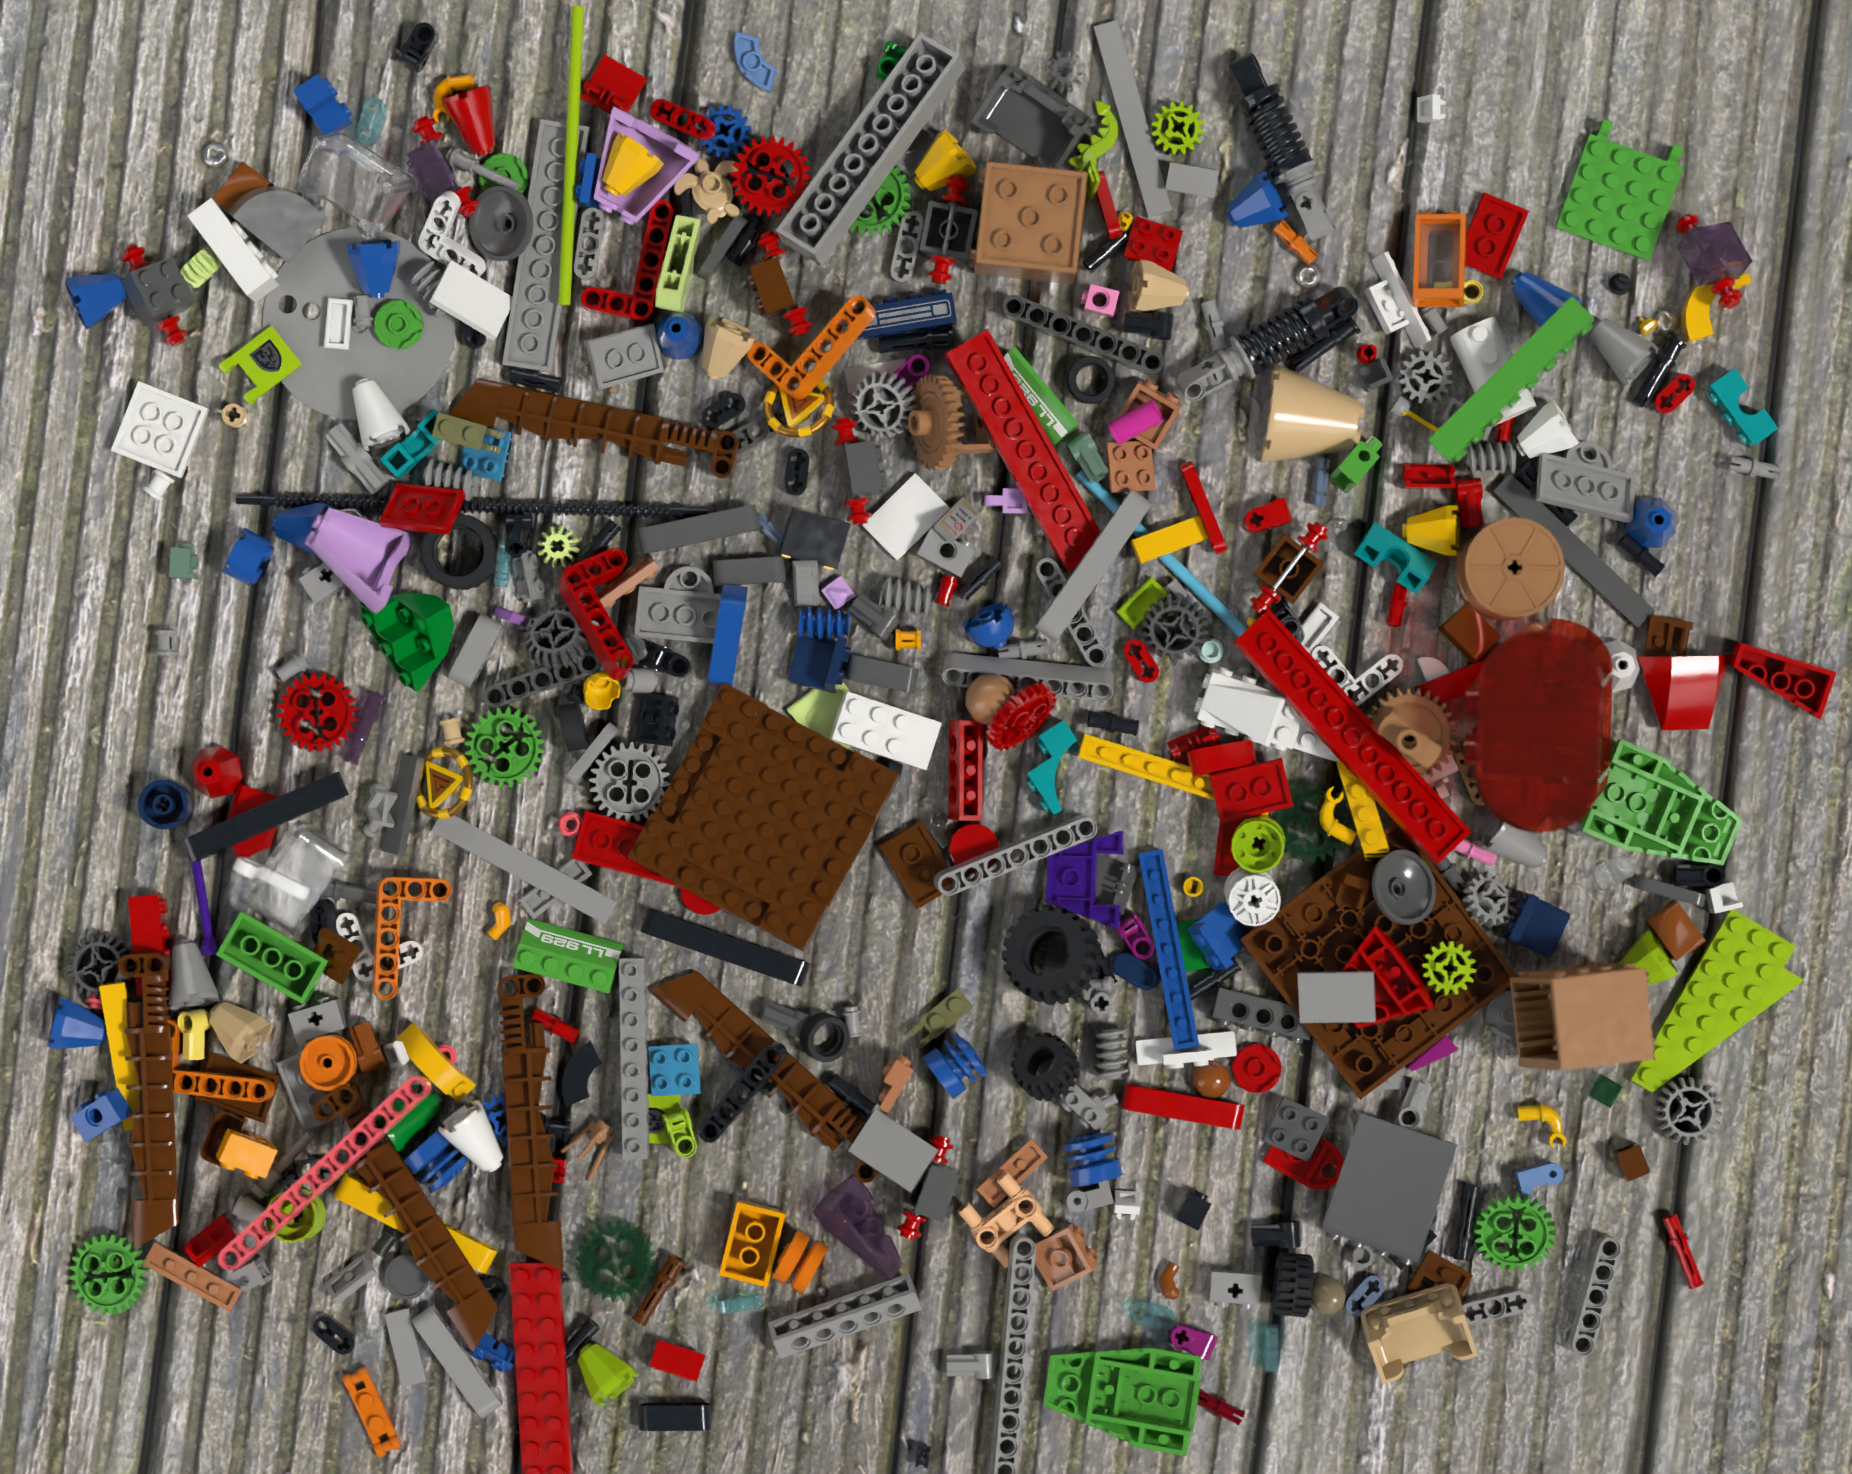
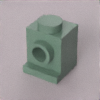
M178 543V548L171 547L169 577L198 580V575L194 574V569L198 568V554H195L193 544Z

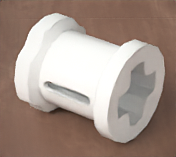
M156 469L152 481L143 490L162 502L164 492L175 480Z

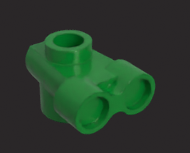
M887 41L882 49L884 55L874 75L875 78L882 82L889 76V74L883 72L884 68L891 67L894 69L907 51L891 41Z

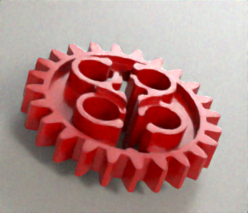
M774 135L771 136L770 142H766L764 136H761V144L751 140L753 148L750 149L744 145L743 148L746 154H736L740 163H732V166L738 169V171L730 173L731 177L737 179L731 185L732 187L740 188L734 194L736 197L744 196L740 203L745 205L749 202L748 210L750 212L758 208V216H761L765 210L767 211L768 218H771L773 211H776L777 215L781 217V210L785 209L789 213L790 205H795L797 199L803 194L802 191H805L808 187L805 182L811 181L812 177L805 175V173L809 172L811 167L803 166L808 158L807 156L799 158L802 149L798 148L793 151V141L786 146L784 137L777 143ZM761 155L768 156L770 158L769 164L765 167H759V171L770 175L771 171H774L777 178L784 180L786 176L781 173L780 167L784 163H791L794 166V170L789 174L790 178L794 180L801 177L795 183L796 193L788 185L785 186L786 194L784 197H774L772 195L773 190L778 186L783 187V182L777 179H772L771 182H768L767 177L757 174V179L762 181V187L757 191L751 190L749 183L753 180L752 174L749 173L743 177L741 176L748 170L746 160L756 168L757 158Z
M316 672L312 673L311 679L306 674H303L302 683L294 679V688L286 686L289 694L280 695L285 700V703L277 704V707L283 709V713L277 714V717L284 718V722L279 724V727H287L288 730L283 735L285 737L293 736L290 741L291 744L300 741L299 749L301 750L308 745V751L313 753L315 746H317L319 753H323L324 746L329 751H333L334 742L338 746H342L341 737L350 739L346 733L347 730L355 731V728L350 723L351 721H358V718L352 716V713L359 711V708L352 707L351 704L357 699L348 697L352 689L343 690L344 681L336 684V676H332L328 681L327 673H323L320 679H318ZM324 683L319 693L321 695H325L328 692L333 693L335 702L333 705L327 706L324 704L323 699H318V708L323 710V714L319 715L320 726H325L326 720L329 717H334L337 720V727L333 731L323 730V734L329 739L328 741L325 738L318 737L312 742L311 740L316 735V731L311 730L308 733H304L300 726L305 719L310 720L312 726H318L317 716L312 715V711L317 709L316 700H310L309 706L304 709L300 707L298 701L300 696L304 694L308 696L313 695V692L307 685L318 688Z
M1034 683L1032 687L1028 685L1024 691L1020 689L1017 696L1014 697L1012 695L1008 702L1003 703L1004 707L996 711L998 715L991 718L993 723L987 726L989 730L986 732L988 735L986 739L996 750L999 749L1000 751L1003 749L1007 751L1011 746L1015 748L1018 742L1023 744L1025 738H1031L1032 733L1039 731V726L1046 723L1044 719L1051 716L1049 711L1055 708L1053 704L1056 702V695L1043 683L1039 685Z

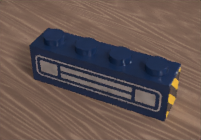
M946 289L931 292L932 296L922 297L921 293L907 296V300L897 301L896 297L883 299V304L873 305L876 311L875 317L859 335L858 340L956 325L957 319L952 292L946 293ZM861 306L857 314L861 313L865 306Z

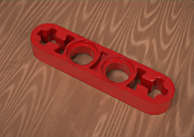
M1188 461L1179 465L1182 477L1215 555L1227 551L1226 543L1193 463Z

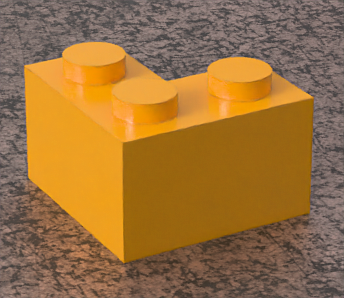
M228 1128L216 1157L221 1162L220 1165L227 1169L234 1170L236 1167L244 1170L243 1174L251 1178L257 1179L258 1176L266 1178L278 1150L269 1139L248 1131L245 1135Z

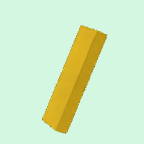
M1196 516L1133 539L1130 543L1140 565L1206 541L1208 535L1200 516Z

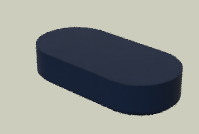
M1127 952L1119 953L1114 957L1112 968L1121 978L1141 990H1151L1157 985L1158 973L1150 965Z

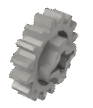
M1421 350L1418 352V358L1411 354L1409 356L1411 362L1404 361L1402 363L1406 369L1398 371V374L1403 376V379L1399 380L1398 384L1405 385L1401 392L1402 394L1410 393L1408 400L1411 401L1416 397L1418 398L1417 403L1420 405L1426 399L1427 404L1430 405L1432 404L1433 397L1437 401L1442 399L1440 392L1442 394L1449 392L1445 385L1452 384L1453 381L1447 379V376H1450L1453 372L1446 371L1445 367L1448 366L1449 362L1441 363V354L1434 358L1433 351L1430 350L1427 356H1425ZM1424 361L1421 369H1411L1416 363ZM1434 365L1438 367L1441 375L1436 373L1433 368ZM1427 372V377L1432 380L1423 383V378H1420L1418 375ZM1409 380L1414 381L1417 391L1411 386ZM1430 386H1439L1435 392L1427 394Z
M1489 872L1484 875L1479 874L1468 881V887L1463 889L1467 897L1463 898L1462 901L1468 903L1465 911H1471L1472 915L1470 918L1473 920L1477 917L1478 925L1480 926L1486 923L1487 928L1494 925L1498 926L1510 919L1509 913L1515 909L1510 905V903L1515 901L1514 898L1509 897L1512 889L1505 888L1506 881L1499 882V875L1491 877Z

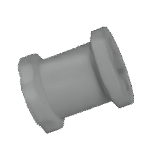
M155 631V635L158 636V651L155 652V656H178V652L175 651V636L178 635V631Z
M1095 992L1090 998L1089 1004L1091 1009L1099 1015L1107 1014L1113 1007L1112 998L1105 992ZM1100 996L1105 1001H1108V1004H1105L1102 1010L1097 1005H1094V1002H1097Z

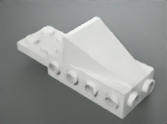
M1224 667L1212 668L1210 674L1206 673L1202 688H1205L1203 697H1198L1194 711L1197 712V719L1201 720L1200 724L1210 728H1215V725L1223 727L1226 733L1235 736L1242 733L1248 735V739L1261 743L1267 747H1270L1272 743V747L1282 751H1286V748L1292 750L1294 748L1335 762L1339 761L1269 682H1266V684L1256 682V678L1245 674L1242 677L1233 674L1232 670Z

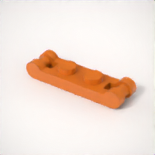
M363 1366L354 1374L348 1373L343 1375V1382L357 1408L377 1456L380 1458L391 1449L397 1450L402 1448L401 1440L368 1368ZM363 1381L366 1387L358 1390L356 1383ZM387 1433L389 1440L382 1443L380 1436Z

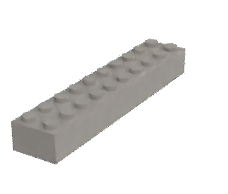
M919 33L776 229L778 236L784 244L820 266L825 263L966 69L960 55L926 35Z

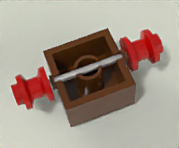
M774 231L760 235L761 240L757 241V245L764 247L766 253L762 257L763 262L750 266L751 273L747 274L752 291L758 290L760 296L755 298L761 315L766 314L768 320L783 315L784 319L790 320L792 327L788 332L789 334H795V337L808 334V328L813 325L812 322H807L803 314L807 311V308L795 306L779 262L781 260L780 257L787 252L785 249L779 248L778 241L780 237L778 234H774Z
M1318 522L1314 524L1308 523L1306 526L1309 531L1306 535H1299L1296 538L1301 545L1286 534H1283L1252 574V576L1263 583L1260 586L1262 592L1258 598L1251 597L1250 599L1253 603L1251 608L1261 616L1270 609L1273 601L1280 602V597L1290 605L1294 604L1324 565V563L1308 552L1311 550L1317 553L1319 551L1316 546L1320 540L1326 541L1329 538L1325 534L1328 530Z

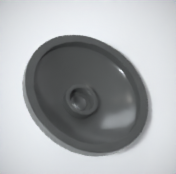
M508 186L491 187L482 192L476 199L479 202V206L476 207L477 212L469 218L470 234L476 248L485 257L494 261H509L521 255L527 248L533 234V214L526 198L516 189Z
M1408 850L1389 852L1378 861L1373 872L1372 889L1375 901L1383 914L1393 922L1402 925H1411L1424 920L1430 914L1436 898L1435 880L1426 862L1420 856Z

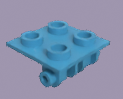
M492 429L505 433L504 439H497L487 434L484 435L482 443L498 446V448H501L500 454L464 446L460 466L463 468V474L465 475L468 469H472V476L477 475V477L501 482L502 477H505L503 473L505 463L508 462L506 455L509 456L507 451L510 441H512V438H510L511 432Z
M686 1043L683 1045L648 1047L651 1096L701 1094L698 1044Z

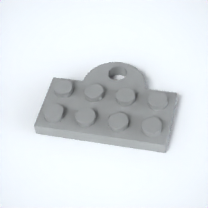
M1580 442L1570 448L1564 457L1542 453L1539 456L1536 501L1630 523L1633 519L1636 475L1613 470L1611 458L1601 446L1592 442ZM1583 451H1589L1593 455V460L1587 459Z
M691 566L681 567L672 572L665 582L664 589L639 586L634 635L714 644L721 594H714L713 583L704 571ZM688 572H693L697 575V583L693 586H687L683 582V577Z

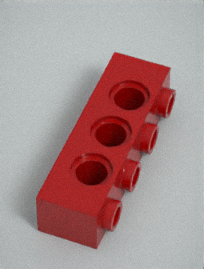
M949 720L948 819L958 821L982 820L983 724L976 720Z

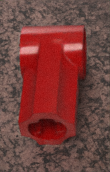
M1481 478L1456 480L1455 497L1456 501L1459 502L1461 528L1483 526L1481 506L1483 487Z

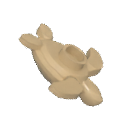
M700 157L694 164V171L698 176L685 173L674 185L675 194L680 195L686 189L692 188L693 198L698 206L708 213L706 218L710 225L714 224L718 218H723L726 214L730 217L739 216V208L731 204L733 198L732 186L725 178L730 173L738 171V169L732 166L733 161H722L714 172H711L707 161Z

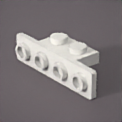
M1386 251L1372 259V263L1382 282L1367 288L1364 292L1385 335L1405 327L1415 348L1431 341L1428 329L1424 325L1417 307H1414L1406 284L1401 279L1389 252Z
M1227 1031L1197 1034L1199 1046L1174 1050L1172 1037L1137 1040L1135 1042L1138 1065L1163 1063L1164 1065H1169V1069L1183 1068V1063L1193 1062L1194 1066L1209 1065L1208 1061L1214 1060V1058L1237 1055L1235 1033Z

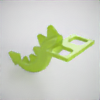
M1096 101L1095 107L1097 114L1105 117L1101 120V124L1107 126V128L1098 129V133L1102 138L1091 135L1090 145L1078 144L1077 149L1081 155L1069 159V164L1079 169V171L1088 173L1086 190L1089 199L1094 198L1100 184V178L1096 169L1097 158L1109 151L1118 137V123L1110 111L1111 106L1101 101Z

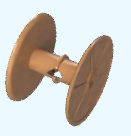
M1524 518L1501 519L1480 528L1464 542L1455 564L1456 584L1465 602L1469 603L1484 617L1502 621L1529 616L1545 608L1558 594L1565 573L1564 556L1555 537L1542 525Z

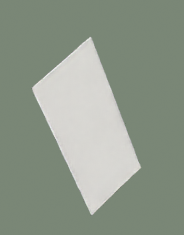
M905 358L844 369L848 393H853L854 390L858 389V382L863 381V378L867 375L872 376V373L876 371L880 375L883 371H888L890 376L906 362Z

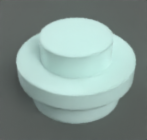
M1208 638L1205 643L1200 644L1201 649L1198 653L1203 661L1215 663L1221 659L1223 646L1218 640Z

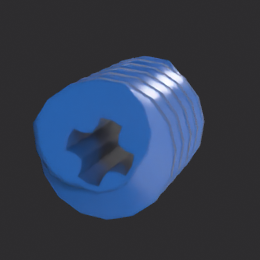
M808 606L804 613L802 609L800 610L798 635L802 637L805 630H807L809 638L813 637L815 631L819 639H822L825 633H827L828 640H832L835 634H837V637L843 638L847 635L848 638L851 613L847 611L845 616L842 617L841 611L837 610L835 615L832 616L831 609H827L825 614L822 615L821 608L818 607L815 613L812 614L811 606Z

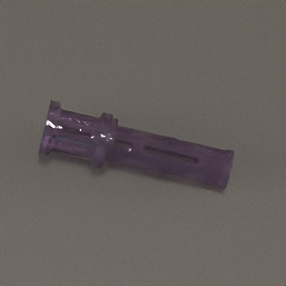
M370 689L366 691L368 695L363 708H360L358 711L360 719L345 757H343L344 761H351L350 763L358 765L374 722L380 719V709L383 702L388 699V696Z

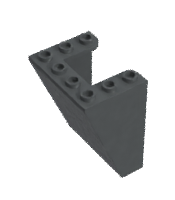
M1361 1112L1321 1230L1325 1231V1236L1339 1241L1343 1237L1349 1239V1244L1361 1249H1364L1365 1245L1374 1248L1373 1252L1378 1255L1388 1257L1390 1253L1399 1256L1397 1260L1408 1265H1412L1413 1262L1418 1263L1457 1144L1431 1137Z

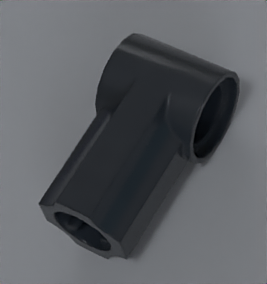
M1126 311L1123 333L1147 335L1149 338L1159 340H1171L1174 314Z
M506 515L505 552H508L512 557H521L523 553L527 552L529 537H532L533 530L532 515Z
M1674 864V886L1716 887L1724 882L1725 871L1722 867L1715 864ZM1712 868L1718 872V879L1713 883L1709 882L1706 877L1708 870Z
M1288 1220L1279 1221L1276 1224H1251L1252 1246L1301 1247L1300 1221Z

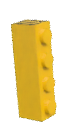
M1340 760L1336 761L1365 859L1370 861L1383 857L1390 851L1374 798Z

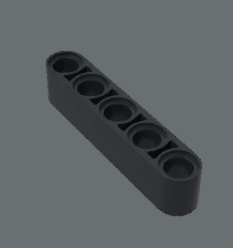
M779 1042L769 1044L748 1066L701 1123L698 1133L703 1141L712 1143L723 1136L787 1058V1049L783 1044ZM770 1049L778 1053V1061H774L769 1057ZM754 1068L762 1071L763 1079H757L754 1076ZM739 1087H743L747 1090V1098H743L739 1095ZM724 1105L732 1109L731 1117L723 1113ZM708 1124L716 1127V1135L709 1133L707 1129Z

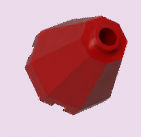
M222 745L200 750L189 766L193 787L209 798L233 794L244 777L240 766V757Z

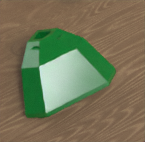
M414 592L389 596L387 604L378 613L370 611L363 602H360L361 621L368 628L379 645L382 654L386 656L397 673L400 682L415 692L419 691L448 653L455 626L450 605L436 595Z

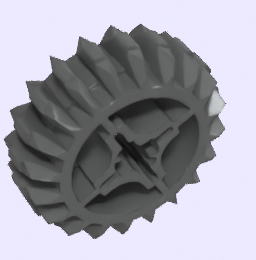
M1180 593L1177 594L1176 599H1172V595L1167 594V601L1159 597L1157 599L1158 605L1151 603L1149 606L1151 611L1147 610L1144 612V616L1147 619L1142 620L1141 625L1145 627L1142 630V635L1148 636L1145 639L1146 645L1153 644L1151 647L1152 652L1160 649L1159 656L1161 658L1165 656V653H1169L1170 660H1173L1174 654H1178V658L1182 660L1184 652L1191 657L1193 655L1192 648L1199 651L1201 649L1200 643L1206 642L1204 635L1209 633V628L1206 627L1209 620L1203 617L1205 615L1204 609L1197 610L1199 607L1198 601L1192 605L1190 604V596H1187L1185 601L1181 600L1182 596ZM1177 610L1176 614L1169 616L1164 614L1162 616V614L1165 612ZM1186 614L1194 621L1196 630L1191 629L1190 625L1185 623L1184 618ZM1179 620V627L1173 630L1171 634V626L1173 627ZM1155 623L1165 630V640L1158 635ZM1178 638L1186 639V641L1181 643H1173Z
M557 605L553 611L547 608L546 613H538L539 618H531L532 625L526 626L527 633L524 634V646L530 658L539 666L544 665L547 669L553 665L558 670L560 665L568 668L569 662L572 661L577 664V657H584L583 650L589 649V643L568 606L562 610Z
M100 933L97 940L95 934H90L89 941L86 938L80 939L83 947L78 944L73 945V949L77 954H68V957L73 959L74 962L66 963V967H73V972L67 973V977L75 976L76 980L71 982V986L80 984L81 986L77 990L79 994L87 989L86 998H90L91 992H95V998L98 999L100 989L89 983L84 975L93 974L101 985L108 984L110 970L118 966L119 960L125 956V953L130 951L129 947L120 949L123 944L122 940H118L113 944L115 940L114 935H109L106 940L105 933ZM99 946L110 949L117 958L107 959L103 951H100ZM92 949L90 964L82 967V960L85 954ZM99 960H101L100 963H111V965L105 966L101 970L102 973H100V970H90V968L99 964ZM128 966L131 971L134 970V966ZM118 971V975L112 983L121 982L124 979L130 981L133 977H125Z

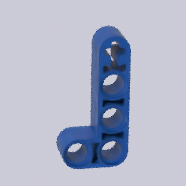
M723 584L708 683L720 685L726 683L730 686L733 684L748 587Z

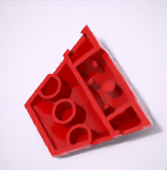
M1731 654L1637 656L1638 663L1641 664L1645 678L1643 679L1645 685H1648L1651 704L1659 730H1702L1709 728Z
M1375 925L1342 970L1374 971L1376 1021L1354 1022L1358 1029L1388 1021L1395 1017L1406 1016L1413 1012L1435 1008L1423 981L1395 942Z

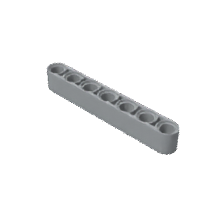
M1133 489L1130 490L1036 624L1035 628L1054 642L1059 639L1152 505L1151 502Z
M959 653L948 654L943 660L942 680L951 686L969 688L970 684L981 675L997 674L1007 678L1017 693L1020 689L1024 691L1028 685L1032 687L1034 683L1038 685L1043 683L1054 692L1056 697L1106 701L1113 695L1114 675L1105 668Z
M1077 815L944 869L935 875L934 886L944 895H954L1093 838L1097 833V823L1086 815ZM1083 821H1088L1089 829L1085 833H1080L1079 825ZM1065 830L1066 839L1058 843L1056 840L1057 833ZM1042 839L1044 844L1042 850L1035 852L1033 849L1035 841ZM1014 849H1019L1021 852L1020 858L1012 861L1010 858L1011 852ZM996 858L998 860L996 869L988 870L987 864L989 860ZM973 867L975 869L974 877L966 880L964 877L966 869ZM945 877H951L952 885L948 889L941 887V882Z

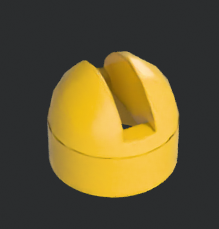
M1197 877L1186 879L1183 885L1184 892L1191 897L1201 895L1204 891L1203 881ZM1194 881H1198L1196 894L1192 893Z

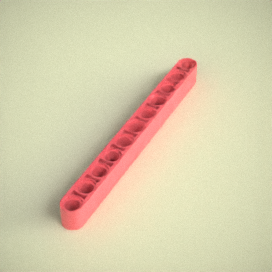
M415 1076L403 1083L222 1249L218 1256L220 1266L225 1270H233L243 1266L429 1095L432 1088L429 1079L424 1076ZM417 1080L423 1084V1091L419 1095L413 1091V1084ZM398 1097L402 1098L405 1102V1107L401 1112L397 1111L394 1107V1102ZM378 1115H383L386 1119V1125L382 1129L377 1127L375 1122ZM360 1132H364L368 1138L364 1146L360 1145L357 1141V1135ZM341 1149H345L349 1153V1158L345 1163L340 1161L338 1157ZM323 1166L328 1167L330 1170V1177L327 1180L320 1176V1169ZM304 1183H308L312 1189L308 1197L304 1196L301 1191ZM286 1200H289L293 1205V1210L290 1214L283 1210V1203ZM267 1217L274 1221V1228L271 1231L267 1230L264 1226V1221ZM248 1234L255 1237L256 1243L253 1248L246 1244ZM230 1251L234 1252L237 1256V1262L234 1265L230 1264L227 1260V1255Z

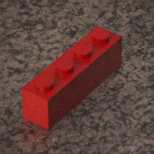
M162 894L128 897L133 953L164 952L171 960L172 951L171 948H167L170 928L169 924L165 923L164 916L168 912L166 898L163 899ZM158 958L152 960V966L156 970L162 968V963ZM134 960V969L136 970V969H137V963H136V961ZM168 970L169 981H166V987H169V990L166 991V994L170 992V970ZM135 977L137 997L143 996L142 977Z

